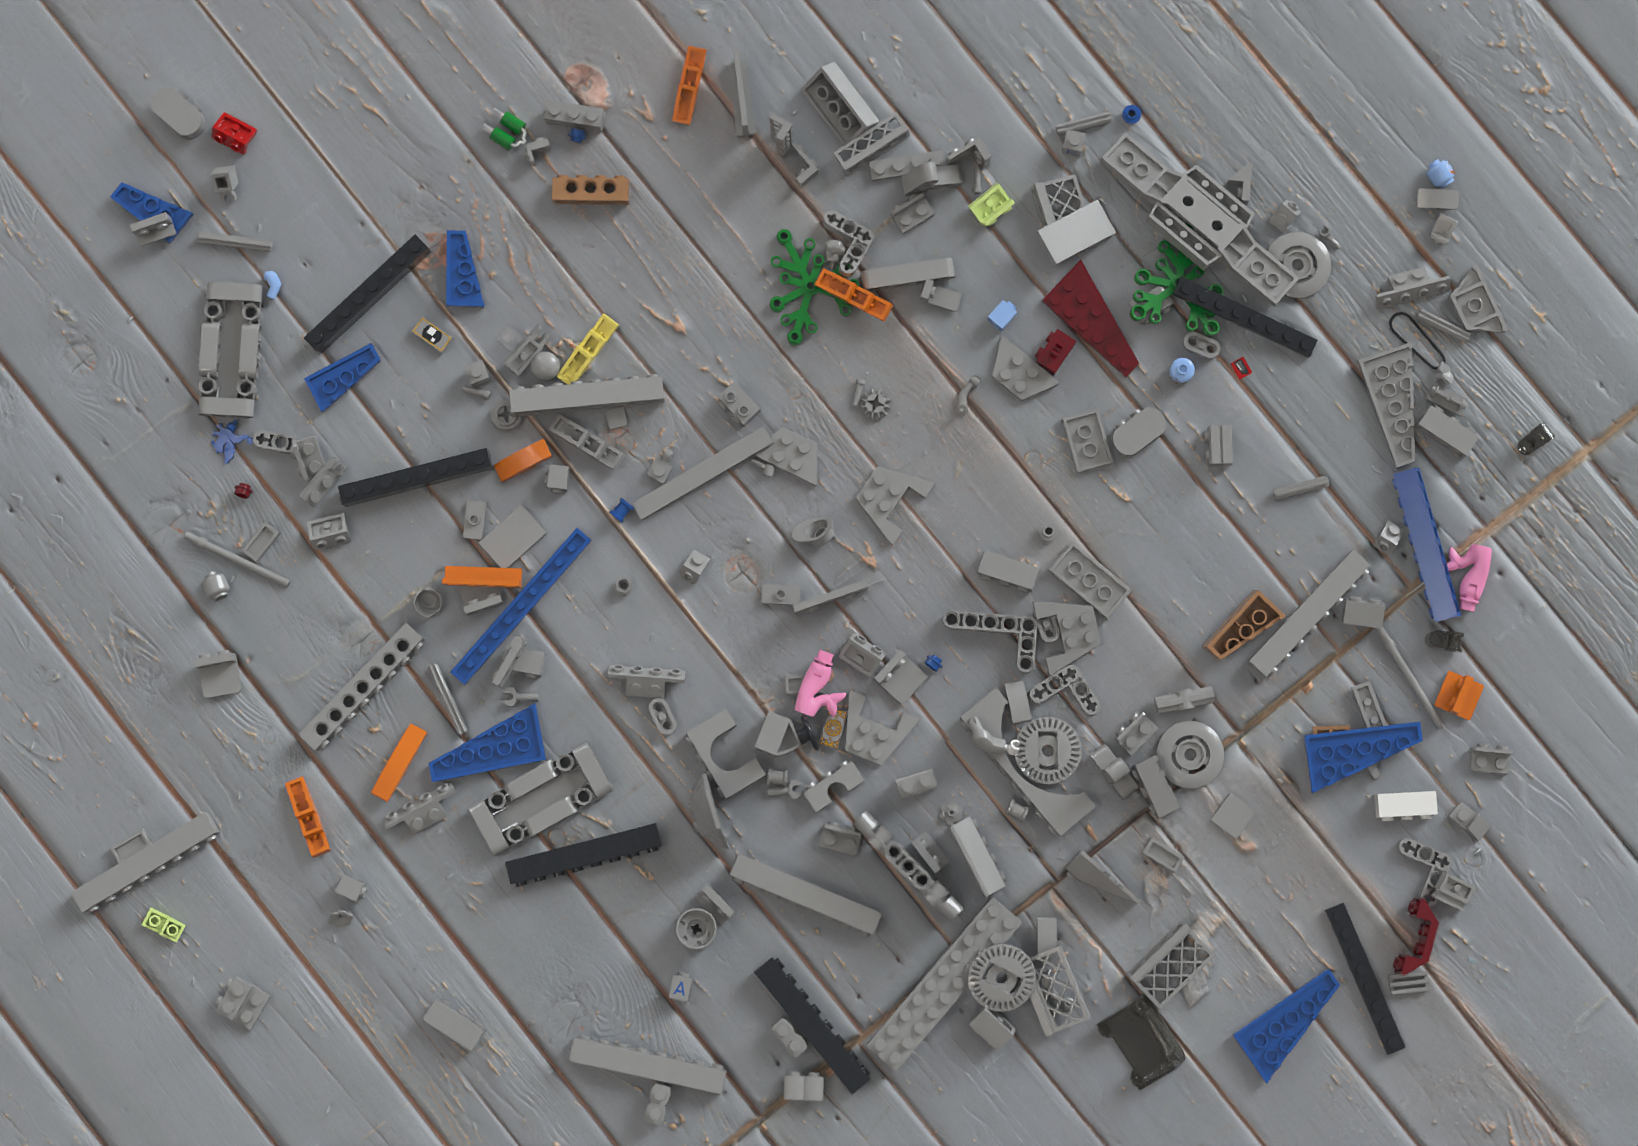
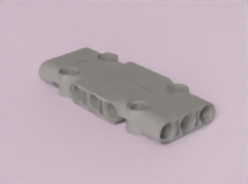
M208 282L207 299L204 307L205 322L202 323L199 358V375L201 380L198 384L200 389L198 415L232 418H253L254 402L257 393L256 379L259 377L262 326L260 324L262 319V285ZM213 308H218V313L215 316H211L210 311ZM255 309L256 315L249 318L248 312ZM210 382L213 383V388L210 391H205V385ZM250 384L251 390L248 393H243V387Z
M585 742L560 755L558 758L549 760L507 783L502 789L493 792L468 808L490 850L496 856L523 840L531 838L578 812L579 809L614 789L589 743ZM567 757L570 759L571 764L568 768H563L561 760ZM583 791L589 794V799L586 802H581L579 799V795ZM496 795H500L503 799L500 806H496L493 803ZM514 829L521 831V837L518 840L512 838L511 834Z
M868 811L864 812L853 825L867 838L876 850L881 852L923 893V896L934 907H937L952 921L963 910V906L952 895L946 897L949 894V890L939 880L934 881L931 878V874L900 843L893 840L894 836L883 825L877 829L876 826L879 822ZM890 848H898L900 852L899 856H892L890 854ZM910 861L914 867L912 870H906L903 863ZM917 876H926L927 883L920 884L917 881Z

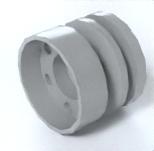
M689 909L677 921V938L688 949H703L711 944L716 936V921L711 913L704 909ZM699 924V929H701V933L697 932L696 935L692 934L693 930L690 929L691 926Z

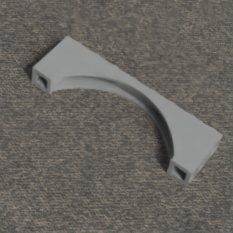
M997 688L993 689L960 717L962 720L960 722L961 726L967 732L971 731L967 720L972 717L973 721H975L974 716H977L983 730L988 731L992 737L1002 739V715L1004 706L1008 701ZM985 752L991 761L995 760L999 764L997 768L1003 776L1008 775L1011 778L1010 784L1016 791L1021 790L1024 794L1022 797L1029 806L1032 804L1037 809L1035 814L1040 820L1043 821L1045 819L1048 822L1049 826L1047 828L1054 836L1056 834L1062 836L1096 807L1084 791L1079 795H1060L1031 785L1016 772L1006 752L1004 754Z

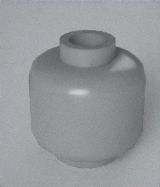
M216 572L205 575L206 579L203 580L201 585L206 597L214 601L226 598L230 591L226 577L221 573L216 574Z

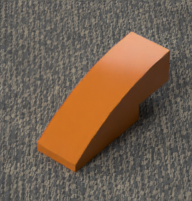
M541 439L494 464V467L501 482H504L535 468L536 465L553 457L546 441Z

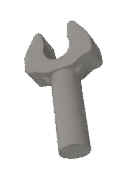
M509 687L503 691V693H511L513 695L512 700H503V703L510 707H515L518 701H539V693H518L514 687Z
M790 780V784L786 787L768 788V796L789 794L792 796V799H798L803 795V792L795 793L793 792V787L795 785H802V782Z

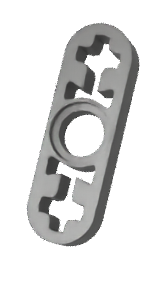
M260 430L254 434L253 443L261 449L291 454L290 450H288L289 447L292 448L290 446V439H293L291 441L293 443V441L302 438ZM262 435H264L266 439H270L272 441L271 443L264 441L261 444L258 441V437L261 438ZM284 438L286 445L283 448H277V439Z

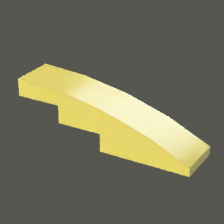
M602 314L593 329L588 332L581 344L573 351L557 377L567 385H571L570 383L573 381H578L609 341L619 324L606 314Z

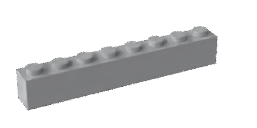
M657 374L647 375V378L630 376L625 380L610 378L608 379L609 381L603 382L600 379L590 380V383L573 381L570 383L571 385L553 383L549 387L533 385L532 388L527 389L523 386L514 387L513 390H509L511 414L514 417L664 403L662 376Z
M1354 549L1350 551L1247 663L1263 678L1268 675L1271 677L1278 670L1276 666L1281 661L1284 663L1291 656L1289 652L1294 647L1298 649L1304 642L1302 638L1307 633L1311 635L1316 630L1317 626L1315 624L1320 619L1324 621L1329 616L1330 612L1328 610L1333 605L1337 607L1343 601L1341 596L1345 592L1350 593L1356 587L1354 582L1358 578L1363 579L1370 572L1368 567L1371 564Z
M204 812L72 891L71 895L82 913L89 912L91 914L100 908L99 905L106 902L107 904L115 900V895L121 891L124 894L133 889L132 885L136 882L143 883L148 880L151 873L156 872L157 874L167 868L166 864L171 861L173 864L183 859L182 855L186 852H195L200 848L199 845L201 843H209L217 838L216 834L220 833L209 812Z
M738 854L730 873L735 882L742 885L744 881L750 883V888L759 892L762 889L769 891L768 895L776 899H779L780 896L786 898V903L795 907L798 904L805 906V911L815 914L816 911L822 913V918L833 922V919L841 921V926L851 929L852 926L858 928V933L869 937V934L874 935L882 913L742 854Z
M579 1034V1037H574L569 1058L571 1062L722 1094L727 1073V1070L723 1069V1065L712 1063V1066L704 1065L705 1061L693 1059V1062L685 1061L686 1057L674 1055V1058L666 1057L667 1053L655 1051V1054L648 1053L646 1048L636 1047V1050L628 1048L629 1045L624 1043H617V1046L611 1045L609 1040L598 1038V1041L590 1040L591 1036Z

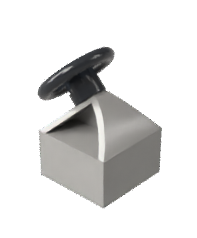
M768 711L755 748L779 757L800 747V744L803 745L809 740L815 751L819 750V745L805 715L801 716L804 727L795 731L791 719Z

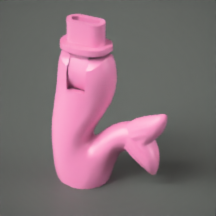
M1472 544L1464 557H1460L1453 547L1449 549V562H1447L1449 571L1466 568L1474 564L1461 581L1459 594L1462 597L1458 599L1461 600L1459 609L1474 612L1476 604H1479L1477 600L1481 598L1490 570L1491 548Z
M819 650L817 657H814L815 661L809 666L801 683L794 710L814 717L822 706H826L832 717L836 715L837 703L845 698L846 693L825 694L814 698V695L830 679L833 654Z

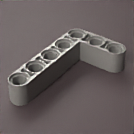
M948 611L943 616V625L948 629L1018 635L1016 668L1021 673H1029L1034 668L1037 622L1034 618L964 611ZM954 615L957 619L956 624L949 625L946 622V617ZM970 616L976 620V624L971 627L965 623V619ZM992 618L995 621V626L987 628L984 623L985 619ZM1008 619L1012 620L1014 623V628L1010 630L1006 629L1004 627V621ZM1030 621L1033 624V630L1026 631L1023 628V623ZM1022 641H1030L1032 648L1024 650L1021 645ZM1027 659L1030 662V668L1026 670L1021 668L1020 661Z

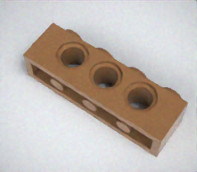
M557 175V178H552L553 204L629 205L630 182L625 176L616 175L614 178H606L604 175H596L595 178H587L586 175H577L576 178H569L568 175ZM574 185L577 187V190L574 193L567 192L569 186ZM588 186L596 187L593 193L586 192ZM608 186L615 187L612 193H606L605 189Z

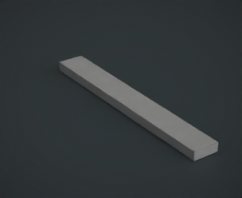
M763 426L636 500L632 505L640 519L643 520L772 445L773 441Z

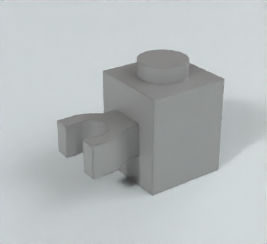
M235 166L216 167L210 174L214 193L222 192L220 197L221 203L226 202V195L231 196V201H236L237 196L233 191L238 185Z

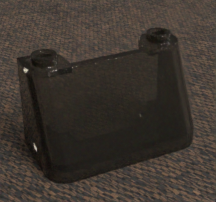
M1145 994L1134 998L1096 1024L1099 1033L1103 1037L1108 1039L1112 1037L1133 1068L1130 1079L1139 1091L1173 1072L1185 1061L1184 1051Z

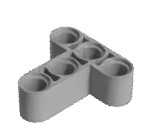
M935 162L920 164L901 177L905 196H912L915 193L920 194L925 190L953 188L963 184L959 165L936 166Z
M1105 743L1089 755L1123 800L1139 788L1129 775L1131 771L1121 758H1116Z

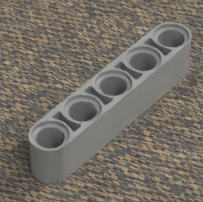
M952 258L876 268L861 272L863 289L869 292L924 284L926 279L937 282L955 278Z

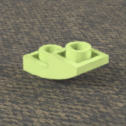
M150 907L142 922V926L176 943L186 926Z

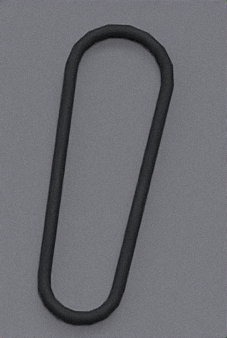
M1397 312L1390 318L1389 326L1391 331L1404 344H1407L1408 342H1406L1392 327V321L1397 315L1407 316L1412 321V323L1418 328V330L1424 335V337L1430 342V344L1436 349V351L1441 355L1443 362L1445 363L1446 360L1443 353L1438 349V347L1432 342V340L1426 335V333L1420 328V326L1414 321V319L1409 314L1405 312ZM1412 347V351L1419 358H1421L1430 368L1438 369V367L1431 365L1422 355H1420Z

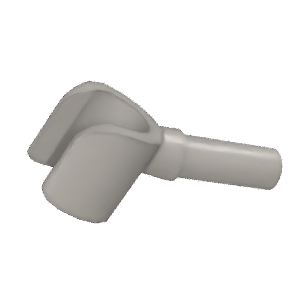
M1324 225V229L1328 233L1323 234L1319 230L1320 238L1327 239L1338 250L1341 246L1330 234V227Z
M755 458L751 459L750 462L764 469L763 475L768 477L774 476L775 468L773 466L764 464Z

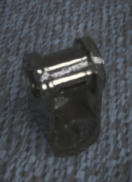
M1543 421L1518 442L1517 449L1522 455H1530L1553 439L1555 434ZM1529 442L1531 446L1527 448L1525 445Z
M1441 630L1431 631L1425 636V643L1432 649L1462 653L1461 640L1464 637V633ZM1434 634L1439 637L1438 644L1432 642Z

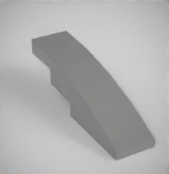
M558 414L549 429L557 436L615 471L626 456L623 452Z

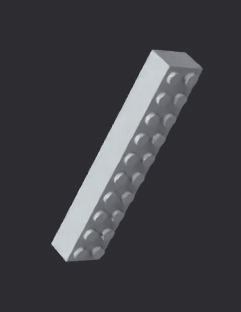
M991 897L866 1046L893 1070L897 1071L967 989L968 971L974 958L982 950L990 946L1005 944L1023 922L994 897Z

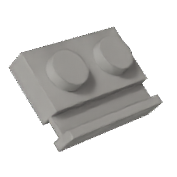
M1443 871L1435 886L1436 890L1431 896L1464 912L1465 909L1463 908L1465 904H1468L1476 886Z

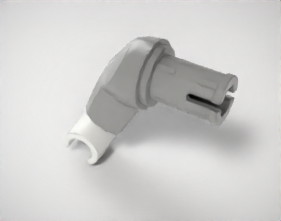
M974 716L975 721H973L972 717L967 720V724L973 733L972 741L985 752L1004 754L1005 750H1007L1010 755H1016L1020 748H1017L1020 745L1019 741L1012 740L1009 745H1006L1004 739L992 737L988 731L983 730L977 716Z

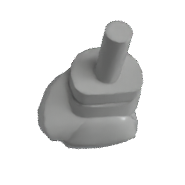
M829 240L826 242V260L830 261L829 271H833L835 261H840V257L845 255L846 248L843 247L842 241Z

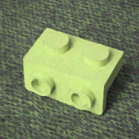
M996 183L968 205V208L981 225L990 226L997 221V217L1001 214L1009 212L1015 202L1008 197L1001 185Z

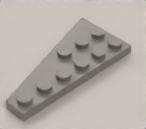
M1412 342L1357 361L1395 468L1415 462Z

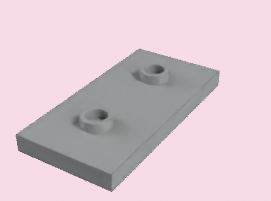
M862 580L794 604L795 615L807 611L812 613L820 610L819 607L844 598L845 600L855 598L856 594L868 590L867 582Z

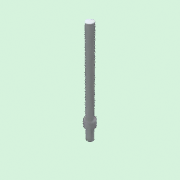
M186 532L184 539L196 544L202 550L207 549L285 587H288L291 580L216 546L204 537L199 538L189 532Z
M1383 626L1382 629H1377L1376 631L1384 642L1383 646L1393 656L1437 729L1444 726L1397 650V644L1393 638L1389 637Z

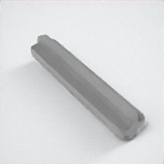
M1109 112L1059 124L1056 126V132L1060 136L1066 134L1067 130L1080 131L1108 124L1111 122V115Z
M1423 309L1419 310L1416 316L1418 320L1462 342H1467L1470 337V332Z
M1322 476L1273 489V496L1278 500L1329 486V479L1327 476Z

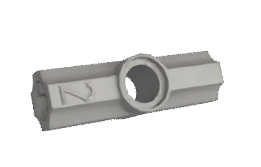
M1212 686L1176 691L1174 694L1154 698L1158 714L1174 710H1187L1198 705L1215 702Z

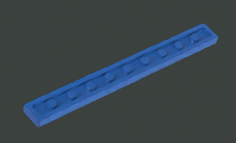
M576 528L450 673L466 685L592 540Z

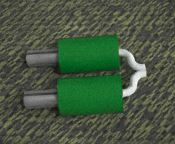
M494 108L492 114L501 119L500 123L518 135H521L523 132V141L515 144L516 139L498 127L493 129L484 123L481 129L490 134L489 139L508 151L512 147L525 144L527 141L525 139V127L527 124L508 111L504 114Z

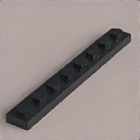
M1182 276L1179 277L1172 295L1307 358L1311 357L1317 343V339Z
M1344 903L1326 909L1327 917L1386 1054L1389 1055L1406 1048Z

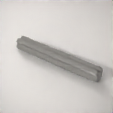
M202 231L198 234V242L269 252L273 248V241Z
M433 664L428 667V670L457 734L463 735L468 732L438 664Z

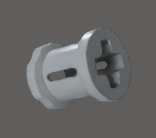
M769 768L767 785L774 783L782 784L783 787H786L788 770L777 771Z
M1012 799L1005 814H1010L1020 819V822L1023 823L1030 807L1020 805Z

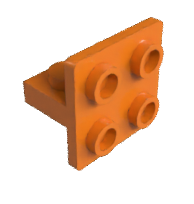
M1448 671L1434 706L1463 719L1470 720L1484 685L1473 681L1474 678L1468 675L1461 676Z

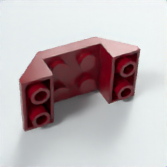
M1414 898L1408 906L1410 917L1424 920L1418 929L1419 941L1415 943L1413 948L1415 957L1403 954L1395 957L1393 962L1394 973L1406 975L1430 960L1439 923L1428 903L1423 898Z

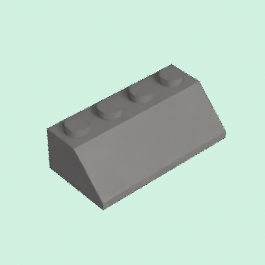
M835 62L822 66L800 89L843 146L879 122L878 118Z
M968 817L950 826L949 829L984 897L1005 887L1004 882L1007 880L1002 870L998 872L995 866L998 862L994 854L991 853L989 855L986 849L989 845L984 836L980 837L977 831L980 827L975 818L971 820Z

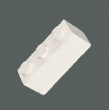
M1436 791L1374 795L1376 818L1382 817V821H1394L1393 817L1401 816V820H1413V816L1420 815V819H1432V815L1438 814Z

